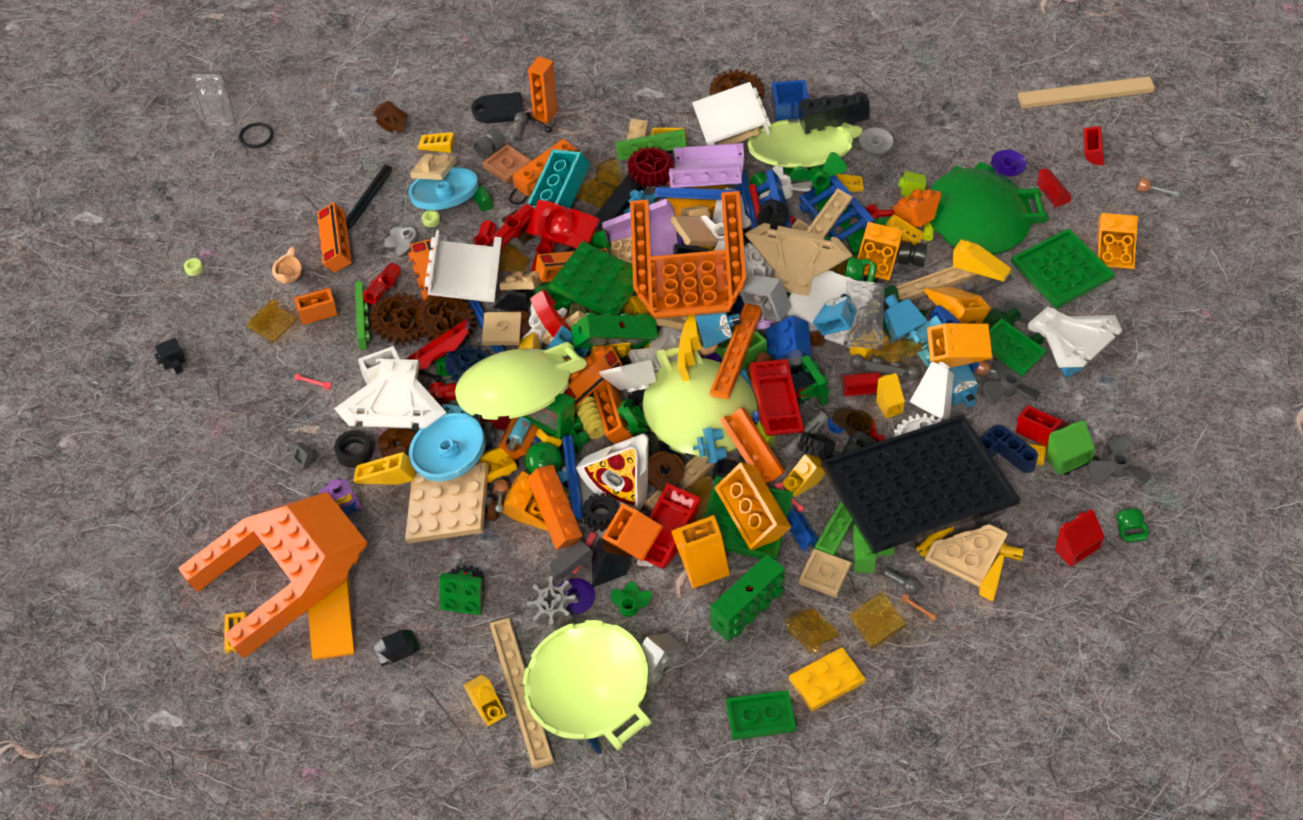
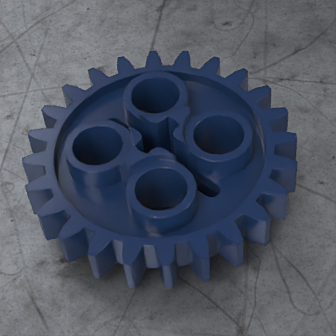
M464 344L463 348L458 346L455 351L449 352L446 358L445 369L448 370L447 375H452L451 380H457L458 383L461 376L470 367L494 354H487V349L481 351L480 346L477 349L473 345L470 348L466 344Z

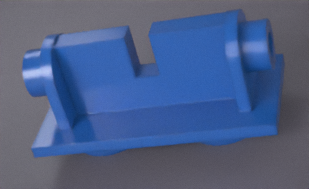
M791 509L787 517L791 525L789 530L803 552H805L809 545L814 547L819 538L812 528L806 529L809 527V524L804 515L799 513V511L795 512L794 509Z

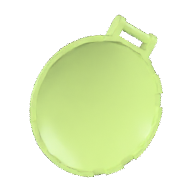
M799 118L798 123L795 121L788 122V119L770 123L771 127H768L769 135H767L763 127L759 128L760 133L749 138L748 149L755 158L770 165L791 169L798 166L812 168L824 165L831 152L837 153L840 157L844 156L851 149L853 139L862 133V128L843 122L839 127L830 125L826 126L825 130L818 131L813 129L810 134H805Z
M570 342L562 343L547 350L522 348L503 351L479 361L461 376L456 385V399L464 411L471 415H482L484 419L498 420L499 416H509L512 419L525 416L547 407L555 401V397L559 393L563 394L569 385L568 379L570 374L585 368L586 361L583 357H579ZM568 355L572 360L566 362L563 357Z
M679 347L657 350L656 355L662 368L655 373L656 382L649 384L650 388L645 389L643 397V413L650 430L655 433L658 440L664 441L671 446L670 449L684 455L685 453L697 455L699 458H707L706 448V456L700 457L699 450H693V446H698L697 438L703 437L705 445L703 429L710 427L712 429H722L723 439L714 441L715 449L725 447L726 454L736 450V445L719 420L725 416L732 415L742 407L745 408L751 418L753 412H758L755 395L747 381L740 374L738 375L729 400L711 397L710 390L720 368V362L701 358L698 350H696V365L689 366L690 380L682 381L678 370V360L669 362L667 358L678 355Z
M586 620V623L576 625L572 623L554 631L532 653V659L528 668L525 669L523 678L524 699L534 719L547 731L560 737L576 740L604 735L618 751L623 747L622 744L644 726L648 727L651 724V721L639 708L648 684L647 660L640 644L625 629L615 624L613 626L598 620ZM636 715L639 720L616 738L613 732L632 716Z

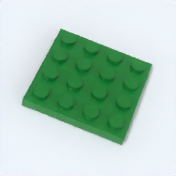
M1069 228L1011 257V263L1056 309L1113 280L1115 277V273Z
M582 241L550 282L549 289L601 315L606 313L620 315L635 294L632 265Z
M716 476L704 519L715 516L725 551L762 559L767 554L777 561L783 536L767 545L750 550L714 488L724 479ZM768 487L787 519L793 492Z

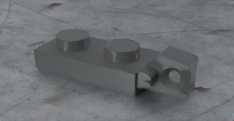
M1009 274L1004 282L977 275L964 285V291L973 294L977 292V294L983 295L1009 282L1012 275Z

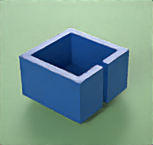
M806 80L772 82L771 99L775 121L791 120V117H794V120L799 118L798 101L809 98Z
M792 315L765 329L767 344L770 345L767 347V353L772 356L773 360L812 355L808 321Z

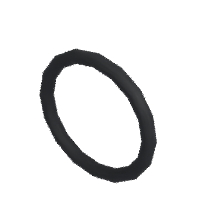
M251 123L242 128L239 133V141L245 147L260 148L270 143L274 132L265 123ZM253 126H263L270 131L268 140L258 145L245 143L242 139V134Z

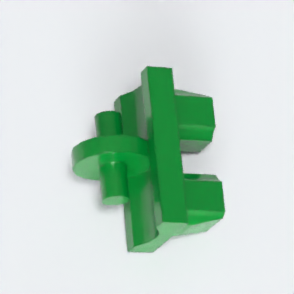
M574 417V426L564 435L573 436L576 453L582 451V445L590 442L585 430L575 433V431L583 428L579 417Z

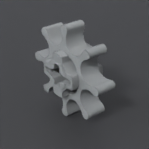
M550 576L548 578L549 586L546 589L541 590L537 585L533 586V589L539 593V597L537 600L528 601L526 604L530 609L539 608L538 614L533 617L537 624H540L545 617H550L549 624L556 628L558 616L566 615L569 620L573 618L566 609L570 603H578L579 599L575 595L566 596L567 591L572 588L568 580H565L561 587H555L556 580Z

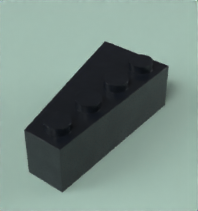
M857 92L854 95L841 94L837 97L824 96L820 99L807 98L803 101H798L799 122L805 134H810L813 129L818 131L825 130V127L830 125L839 127L843 122L851 124L870 119L869 98L866 93Z

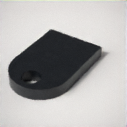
M521 92L485 95L477 98L471 107L474 119L485 124L515 121L516 113L523 112Z

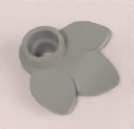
M394 227L389 230L390 236L385 239L383 246L384 248H396V254L399 257L405 254L410 249V244L416 241L417 232L412 227Z

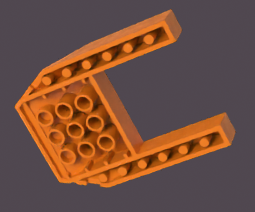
M739 191L721 193L725 250L652 256L651 216L648 199L630 201L633 289L654 319L731 311L746 282Z
M328 492L289 502L244 518L178 568L186 581L199 592L263 543L291 580V583L224 633L229 643L243 659L344 583L352 564H356L360 553L367 546V541Z

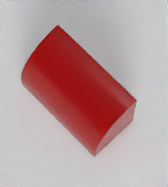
M1101 126L1083 128L1086 159L1095 165H1105Z
M1050 169L1039 170L1037 185L1056 208L1071 202V194Z
M867 372L841 375L843 396L877 394L878 379L882 378L881 373Z

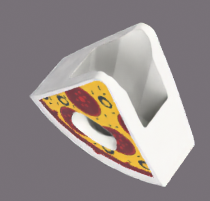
M640 434L585 456L576 467L580 477L595 494L601 495V493H605V496L609 494L611 499L615 498L619 508L623 503L639 511L647 500L648 436Z

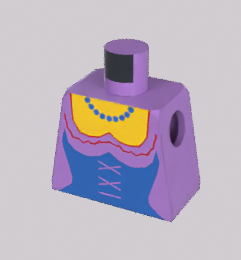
M333 479L329 482L328 486L320 490V493L328 492L345 515L362 508L346 479L340 481Z

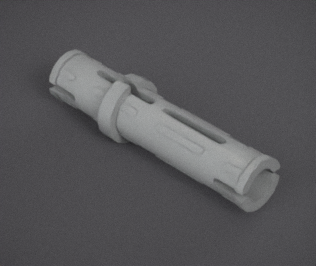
M821 411L818 412L811 421H807L804 424V432L817 434L818 429L828 421L827 415ZM798 433L782 449V452L788 458H791L799 450L798 445L802 433Z

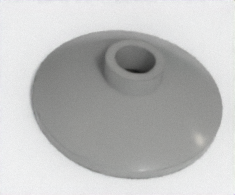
M872 127L862 131L859 136V144L868 153L883 154L892 148L893 137L882 128Z

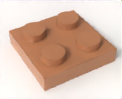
M506 144L482 162L483 168L508 184L513 180V174L531 162V160Z

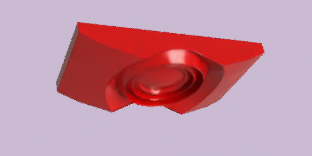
M538 200L525 233L576 249L582 241L588 244L591 243L600 219L553 202Z
M466 319L405 358V360H418L420 363L419 370L428 368L432 361L437 360L449 351H455L468 333L469 320Z
M788 359L751 362L752 389L757 398L759 420L766 436L803 433V423Z
M666 484L649 516L650 519L660 524L663 528L644 561L663 570L678 553L671 531L694 523L702 500L700 497L671 484Z

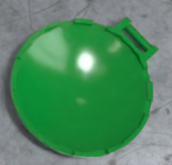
M977 168L954 170L940 177L931 187L932 191H940L941 197L935 217L930 221V224L936 233L939 232L945 238L944 241L953 247H956L960 240H965L980 245L992 255L1005 253L1026 238L1031 224L1045 223L1049 220L1048 213L1045 212L1042 203V193L1039 188L1019 189L1009 179L989 170ZM1028 199H1034L1037 213H1032Z

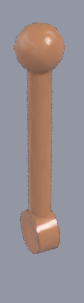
M907 594L901 595V602L914 606L928 615L930 620H937L938 616L936 613H930L909 599Z

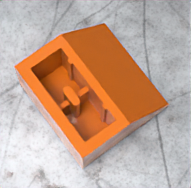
M916 189L911 192V195L899 199L898 203L892 206L895 215L914 227H922L934 219L941 192L932 191V189Z
M329 287L293 297L302 325L337 316L335 302Z
M622 503L602 538L643 562L663 527L641 512Z

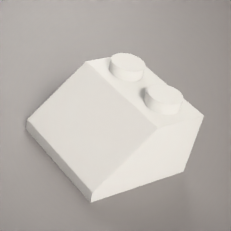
M652 360L599 371L600 376L617 389H627L628 392L650 388L649 384L656 382Z

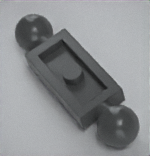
M859 354L852 356L850 364L854 369L866 367L865 369L888 374L896 373L899 376L906 375L910 380H917L921 376V369L918 366L912 365L906 368L899 361L891 360L889 363L884 362L883 358L879 357L865 360Z

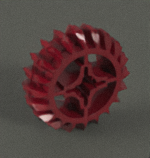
M645 146L644 149L639 147L638 151H634L633 155H630L627 163L631 180H635L636 184L641 183L642 187L648 185L649 188L651 186L657 188L658 185L663 186L664 182L668 183L670 180L669 169H675L671 153H667L666 149L661 150L660 147L654 148V146L651 148Z

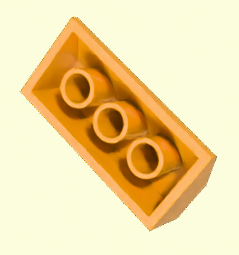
M740 462L714 487L750 550L778 540L791 528L755 465Z

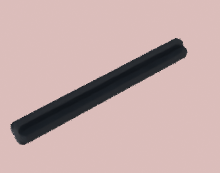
M383 165L346 217L348 229L354 226L392 172L391 166Z

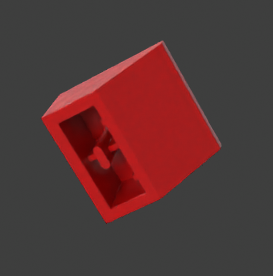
M1027 405L1018 415L1016 433L1048 447L1049 434L1069 426L1070 423Z
M1092 509L1085 513L1081 512L1070 523L1066 522L1060 527L1055 552L1070 567H1073L1102 547L1105 536Z

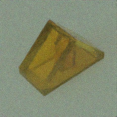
M611 157L597 165L595 181L616 190L619 186L620 173L615 157Z
M512 244L500 249L498 269L512 273L523 271L524 274L529 264V259Z

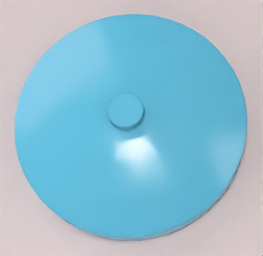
M452 167L443 180L416 179L410 185L408 193L410 201L414 206L426 210H440L457 206L470 199L477 192L479 183L473 171L461 167Z
M462 413L445 414L426 429H420L416 433L409 448L410 462L415 471L427 480L442 482L458 478L472 469L481 458L486 443L484 431L477 420L469 415Z

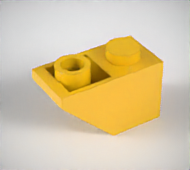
M896 373L885 375L878 379L876 403L886 419L902 414L904 411L905 401Z
M805 454L782 482L789 492H793V497L815 486L824 477L825 472L821 467L822 460L818 456Z
M480 675L463 685L472 704L487 726L507 716L488 678Z

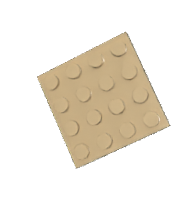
M478 463L462 476L442 482L430 481L415 473L414 481L411 482L405 534L406 542L409 544L483 533L489 468L487 463Z

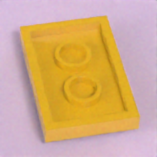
M843 647L789 675L790 682L811 712L859 687L866 680Z

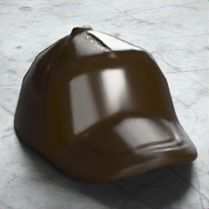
M838 409L832 416V422L845 429L848 436L856 431L866 433L867 435L872 431L873 419L865 411Z

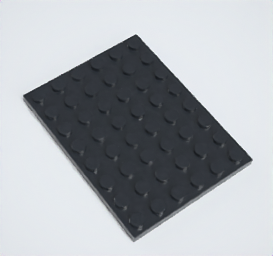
M964 414L821 461L822 469L873 554L1020 503L1019 496Z

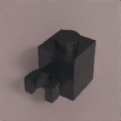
M176 338L154 346L157 352L154 356L158 365L162 364L165 370L173 367L176 375L183 372L181 363L186 362V359Z

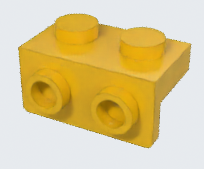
M500 447L483 453L476 463H487L489 467L487 483L493 482L498 477L510 475L513 471L517 470L514 460Z

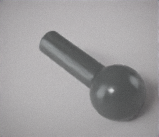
M518 112L514 117L517 123L514 138L516 141H521L523 125L528 121V116L524 112Z
M886 569L884 576L902 585L906 593L913 595L919 591L920 584L916 579H906L892 570Z

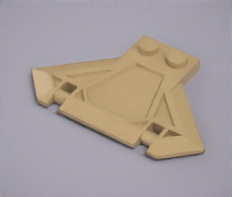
M763 223L744 234L775 271L774 278L782 280L785 291L809 296L813 278L853 256L838 238L831 237V241L824 240V235L782 226H778L777 230L770 229V224Z

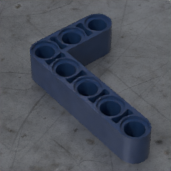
M1003 425L991 427L980 437V440L992 457L998 453L1024 473H1031L1035 470L1038 452Z

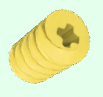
M588 396L575 407L574 412L579 417L590 439H597L605 435L595 398Z

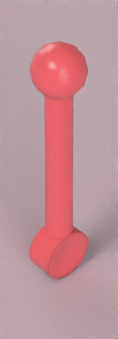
M295 374L294 376L296 381L303 380L324 386L326 390L331 388L330 382L323 383L302 377L301 374Z
M782 483L776 484V489L785 490ZM792 498V503L796 506V510L803 512L804 506L799 505Z

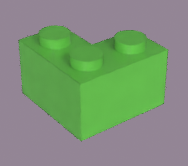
M853 525L854 573H874L876 555H894L895 547L873 554L857 526Z

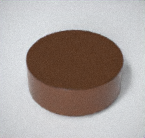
M492 501L490 503L487 520L495 522L498 519L500 512L495 510L498 502Z

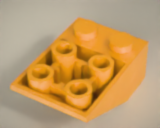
M1100 214L1097 228V256L1108 267L1134 269L1138 216Z
M871 222L867 223L858 259H868L876 264L875 278L890 280L903 238V230ZM869 264L865 265L863 275L868 276Z
M951 286L924 288L923 290L936 306L940 305L948 310L961 324H968L973 321L976 324H982L991 310V307L981 296Z
M945 323L927 328L931 362L933 361L937 364L943 362L952 368L993 359L989 324Z
M522 471L514 479L502 502V513L515 521L548 531L527 480L530 475Z
M714 515L671 531L692 589L730 575L721 532Z

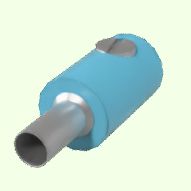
M524 417L518 418L509 435L511 441L507 447L508 450L513 451L516 444L522 443L531 426L528 419Z

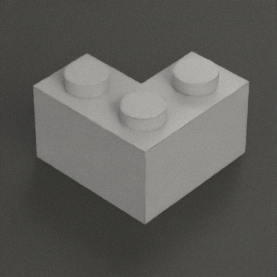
M750 274L746 278V282L740 291L743 302L760 306L765 320L781 322L791 308L782 280Z
M669 633L647 636L641 645L648 664L649 675L647 685L659 682L664 668L677 665L683 658L682 654L686 647Z

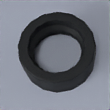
M350 430L341 434L335 441L334 449L338 462L345 467L356 468L360 464L369 462L372 457L371 441L364 432ZM351 443H361L365 446L364 450L356 455H346L342 452L344 447Z

